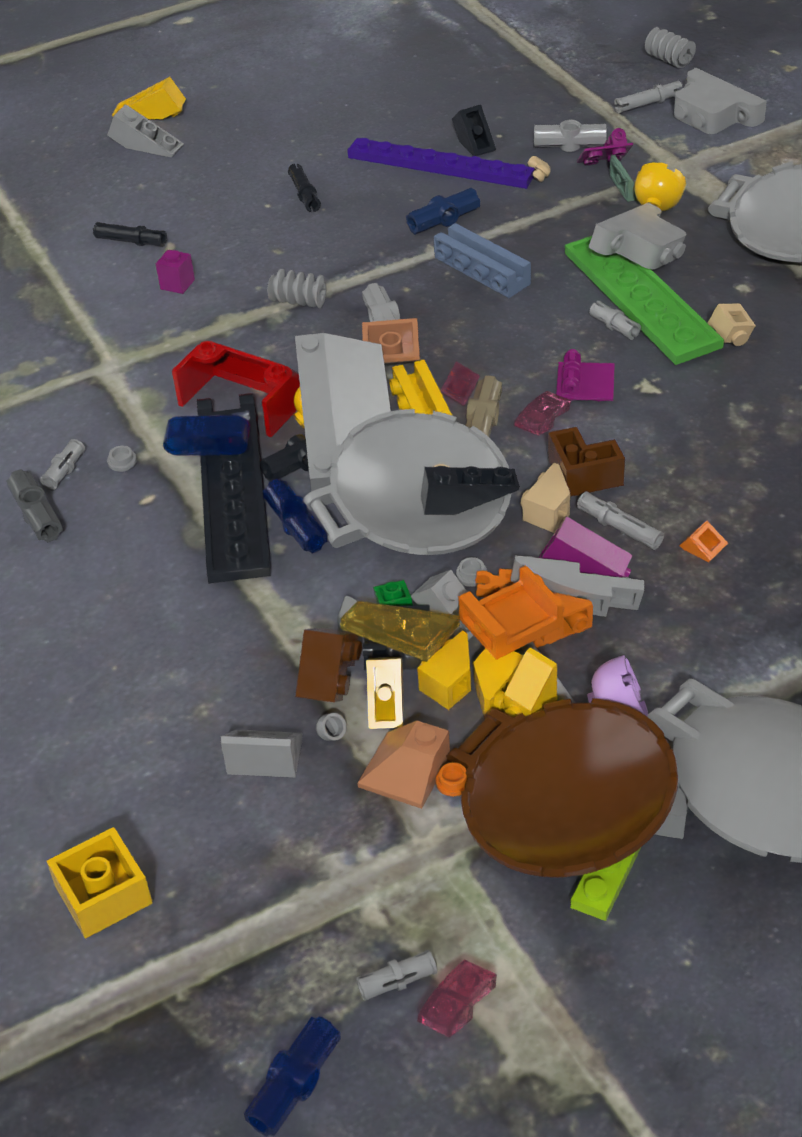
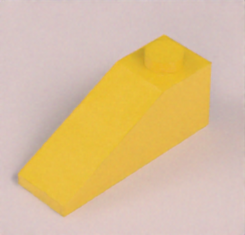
M168 77L118 103L112 116L126 104L147 119H164L170 115L174 117L183 110L182 106L186 98L171 77Z

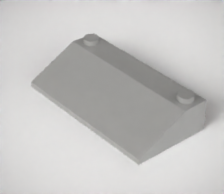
M327 333L295 336L311 491L330 485L329 475L334 452L337 446L341 445L348 437V433L365 420L391 411L382 344Z

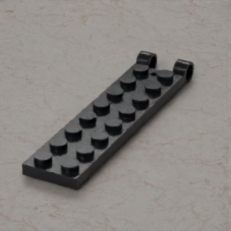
M253 393L239 394V409L214 412L211 398L197 399L208 584L271 576Z

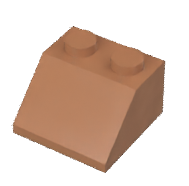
M417 318L362 322L363 341L382 344L384 364L420 361Z

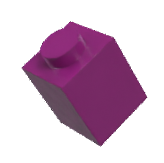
M167 250L156 262L161 290L184 294L195 280L191 254L177 250Z

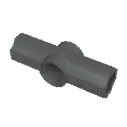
M22 469L12 472L6 482L22 511L24 521L31 526L38 540H44L47 543L56 540L63 529L46 499L44 489L38 486L30 472H25Z

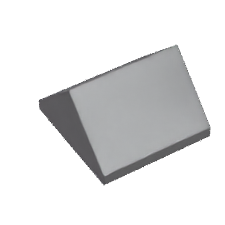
M234 730L222 735L221 747L227 774L296 778L303 733Z

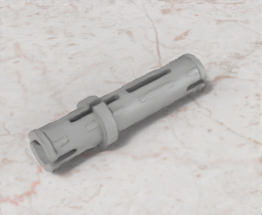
M679 80L663 86L658 84L653 86V89L616 98L614 105L619 104L620 106H616L615 109L620 114L654 102L663 103L665 99L675 97V93L679 91L677 88H681L682 84Z
M587 491L578 499L577 508L597 518L600 524L614 527L653 550H656L661 545L664 538L662 531L621 511L615 503L602 501Z

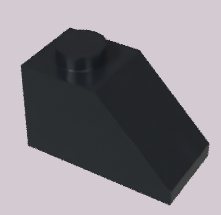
M481 104L459 110L452 118L459 142L472 156H479L497 150Z

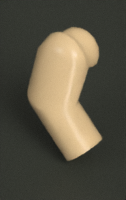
M532 156L529 159L528 166L535 168L532 176L538 182H542L545 177L549 176L551 172L550 166L536 156Z

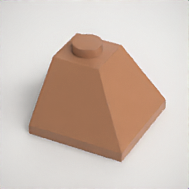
M414 721L387 732L359 779L358 787L422 809L436 784L437 773L443 765L448 763L446 755L450 752L449 730L424 722Z

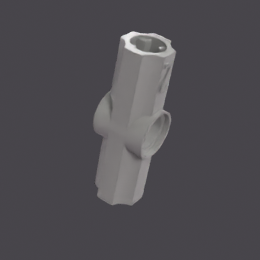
M565 120L560 125H534V147H560L563 151L574 152L580 149V147L604 146L607 137L606 124H581L576 120Z
M377 283L368 284L367 288L362 291V297L368 309L370 322L399 320L400 314L395 300L391 301L384 287L379 286Z

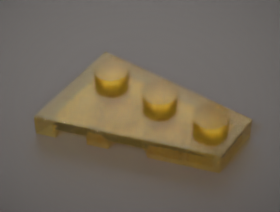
M357 601L341 617V629L426 662L460 626V616L363 601Z

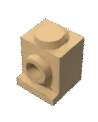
M740 303L718 304L708 321V324L724 339V343H733L735 346L745 344L756 326Z

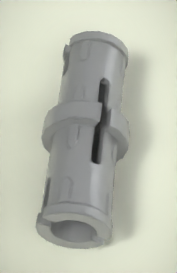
M596 301L591 306L590 315L606 324L609 330H616L630 340L639 335L641 325L624 316L621 310H614L601 301Z
M71 439L63 451L52 458L51 466L40 478V482L45 488L55 490L65 475L70 474L74 470V464L85 452L83 443L79 440ZM65 460H67L66 463L62 466V468L59 469V467L62 465V463H63Z
M427 949L420 954L399 962L396 959L388 961V966L369 974L358 976L356 981L363 1000L368 1001L373 997L397 989L398 992L406 989V984L432 974H437V967L431 952Z

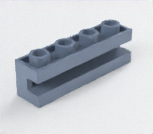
M456 223L448 227L449 236L442 232L434 236L436 259L508 298L531 284V262Z

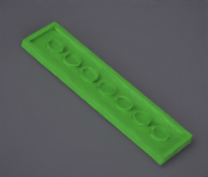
M592 236L565 245V254L630 320L641 325V331L675 365L723 348L724 339L651 269L644 268L618 253L603 255L588 248Z

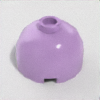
M625 655L605 662L595 671L591 682L593 692L587 694L589 703H591L592 698L610 700L634 708L648 716L645 701L639 703L641 700L639 691L641 689L628 659H625Z

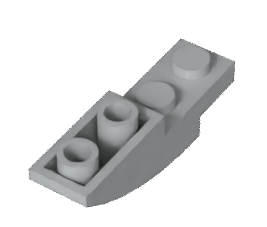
M515 555L511 573V581L514 583L518 582L520 579L519 569L526 565L534 574L541 576L544 584L552 592L590 600L593 604V615L606 617L609 607L638 610L644 593V580L580 573V563L565 560Z

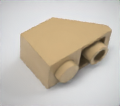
M553 463L546 472L540 474L532 488L524 492L520 502L523 510V521L553 533L556 532L566 516L570 515V491L560 465Z

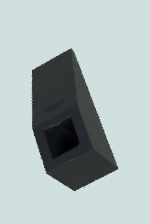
M425 467L421 490L424 515H456L516 492L520 486L515 469H508L506 467Z

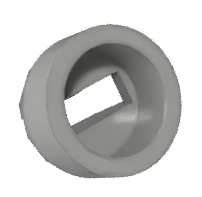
M337 713L325 714L316 722V731L323 740H339L346 732V723L344 718Z

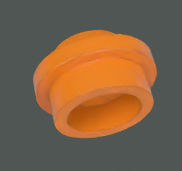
M455 762L443 765L436 775L437 789L446 796H460L461 792L464 791L467 781L466 768Z

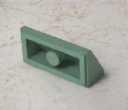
M611 155L610 178L627 202L637 200L634 191V181L617 157Z

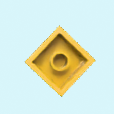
M114 827L47 860L54 885L85 939L153 904L146 877Z

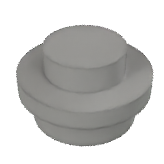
M124 445L111 449L107 458L109 468L119 472L128 471L137 462L136 454L130 447Z
M466 558L457 567L456 577L462 585L477 586L479 584L475 583L477 571H487V568L478 558Z

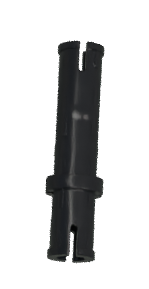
M295 163L290 165L288 174L297 189L298 198L305 204L307 211L311 212L313 209V212H316L321 206V202L316 195V188L310 184L300 164L297 163V168Z
M96 222V225L93 227L95 238L133 242L138 246L146 244L164 247L167 242V233L165 231L151 230L145 226L128 227Z

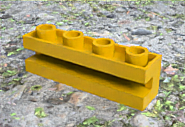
M425 360L414 362V373L407 374L403 364L392 367L393 379H389V386L392 395H397L399 410L415 409V413L431 415L433 411L452 415Z

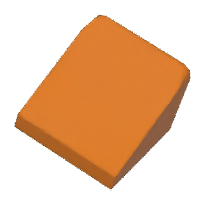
M705 521L679 546L683 550L710 562L728 542L708 521Z

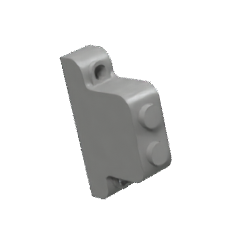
M694 68L687 73V83L684 88L675 93L674 117L704 133L716 134L735 123H741L749 127L760 125L765 121L767 100L698 68Z
M648 202L596 224L588 248L603 255L618 253L644 268L657 269L673 260L679 259L683 255L686 245L683 244L686 232L661 219V209Z

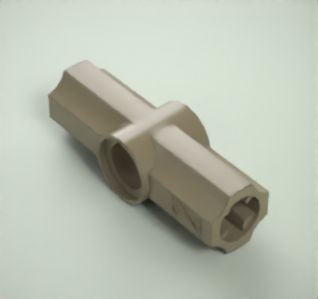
M485 376L482 380L478 381L474 398H469L466 414V426L469 428L475 426L489 438L492 427L497 426L499 401L502 393V383L495 376Z

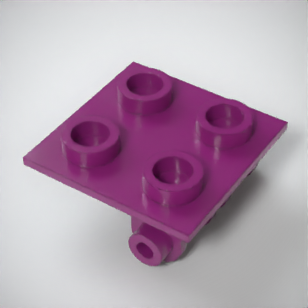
M616 128L610 134L604 146L585 148L577 159V163L584 162V165H594L599 163L598 160L606 159L610 162L611 155H615L621 161L622 157H625L631 149L633 143H627L625 131L621 128Z
M576 349L568 350L564 355V362H559L556 399L569 401H613L615 363L581 362V355Z

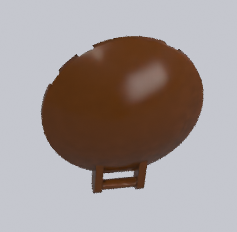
M592 698L591 703H572L571 699L543 704V710L526 717L521 713L513 718L496 708H491L484 715L485 720L459 748L454 747L446 757L449 763H459L467 770V781L464 791L461 792L463 815L476 843L498 863L512 870L540 877L553 878L584 875L607 868L627 858L646 844L665 822L675 801L678 788L677 763L673 749H671L668 741L665 739L663 731L641 712L621 703Z

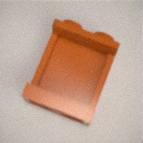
M526 565L519 569L520 579L518 582L479 601L470 591L458 596L459 618L461 622L496 660L563 626V611L565 607L561 597L557 593H553L544 584L541 576L534 574Z

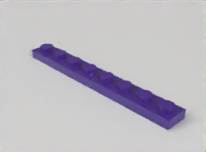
M356 138L347 150L348 158L524 189H527L534 178L532 173L535 171V168L527 167L523 164L515 165L504 163L500 160L492 161L480 159L476 156L468 157L452 152L444 153L433 149L415 148L410 145L391 144L387 141H373L368 138Z

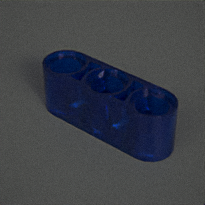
M236 415L172 417L166 425L163 447L168 453L177 456L242 454L248 446L250 423L246 418Z

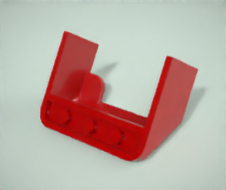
M204 341L197 345L172 369L178 405L182 407L213 376L268 393L262 400L265 429L268 437L272 438L297 411L294 406V395L300 387L299 373L288 366L212 341Z

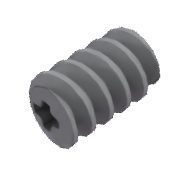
M655 27L646 38L645 50L651 56L668 62L677 68H683L693 59L696 44L693 41L682 38L680 35L668 32L666 29L660 30V28Z
M280 268L277 275L273 274L269 279L268 297L271 301L278 300L282 303L288 301L290 304L298 303V305H308L312 308L317 306L321 309L326 297L324 276L319 275L315 281L314 274L309 273L305 280L304 272L300 271L295 278L293 270L288 271L286 276L285 270Z

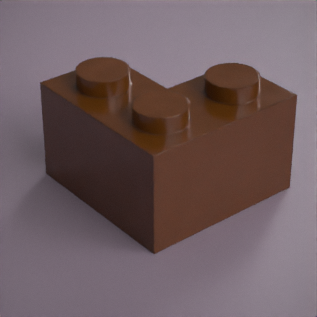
M577 427L548 432L550 465L553 463L560 465L570 491V497L581 495L586 491L590 493L624 486L625 457L615 439L586 445Z
M327 628L304 629L295 697L333 703L342 701L343 695L346 696L350 687V676L346 675L347 667L355 666V660L359 661L361 656L362 642L358 641L359 633Z

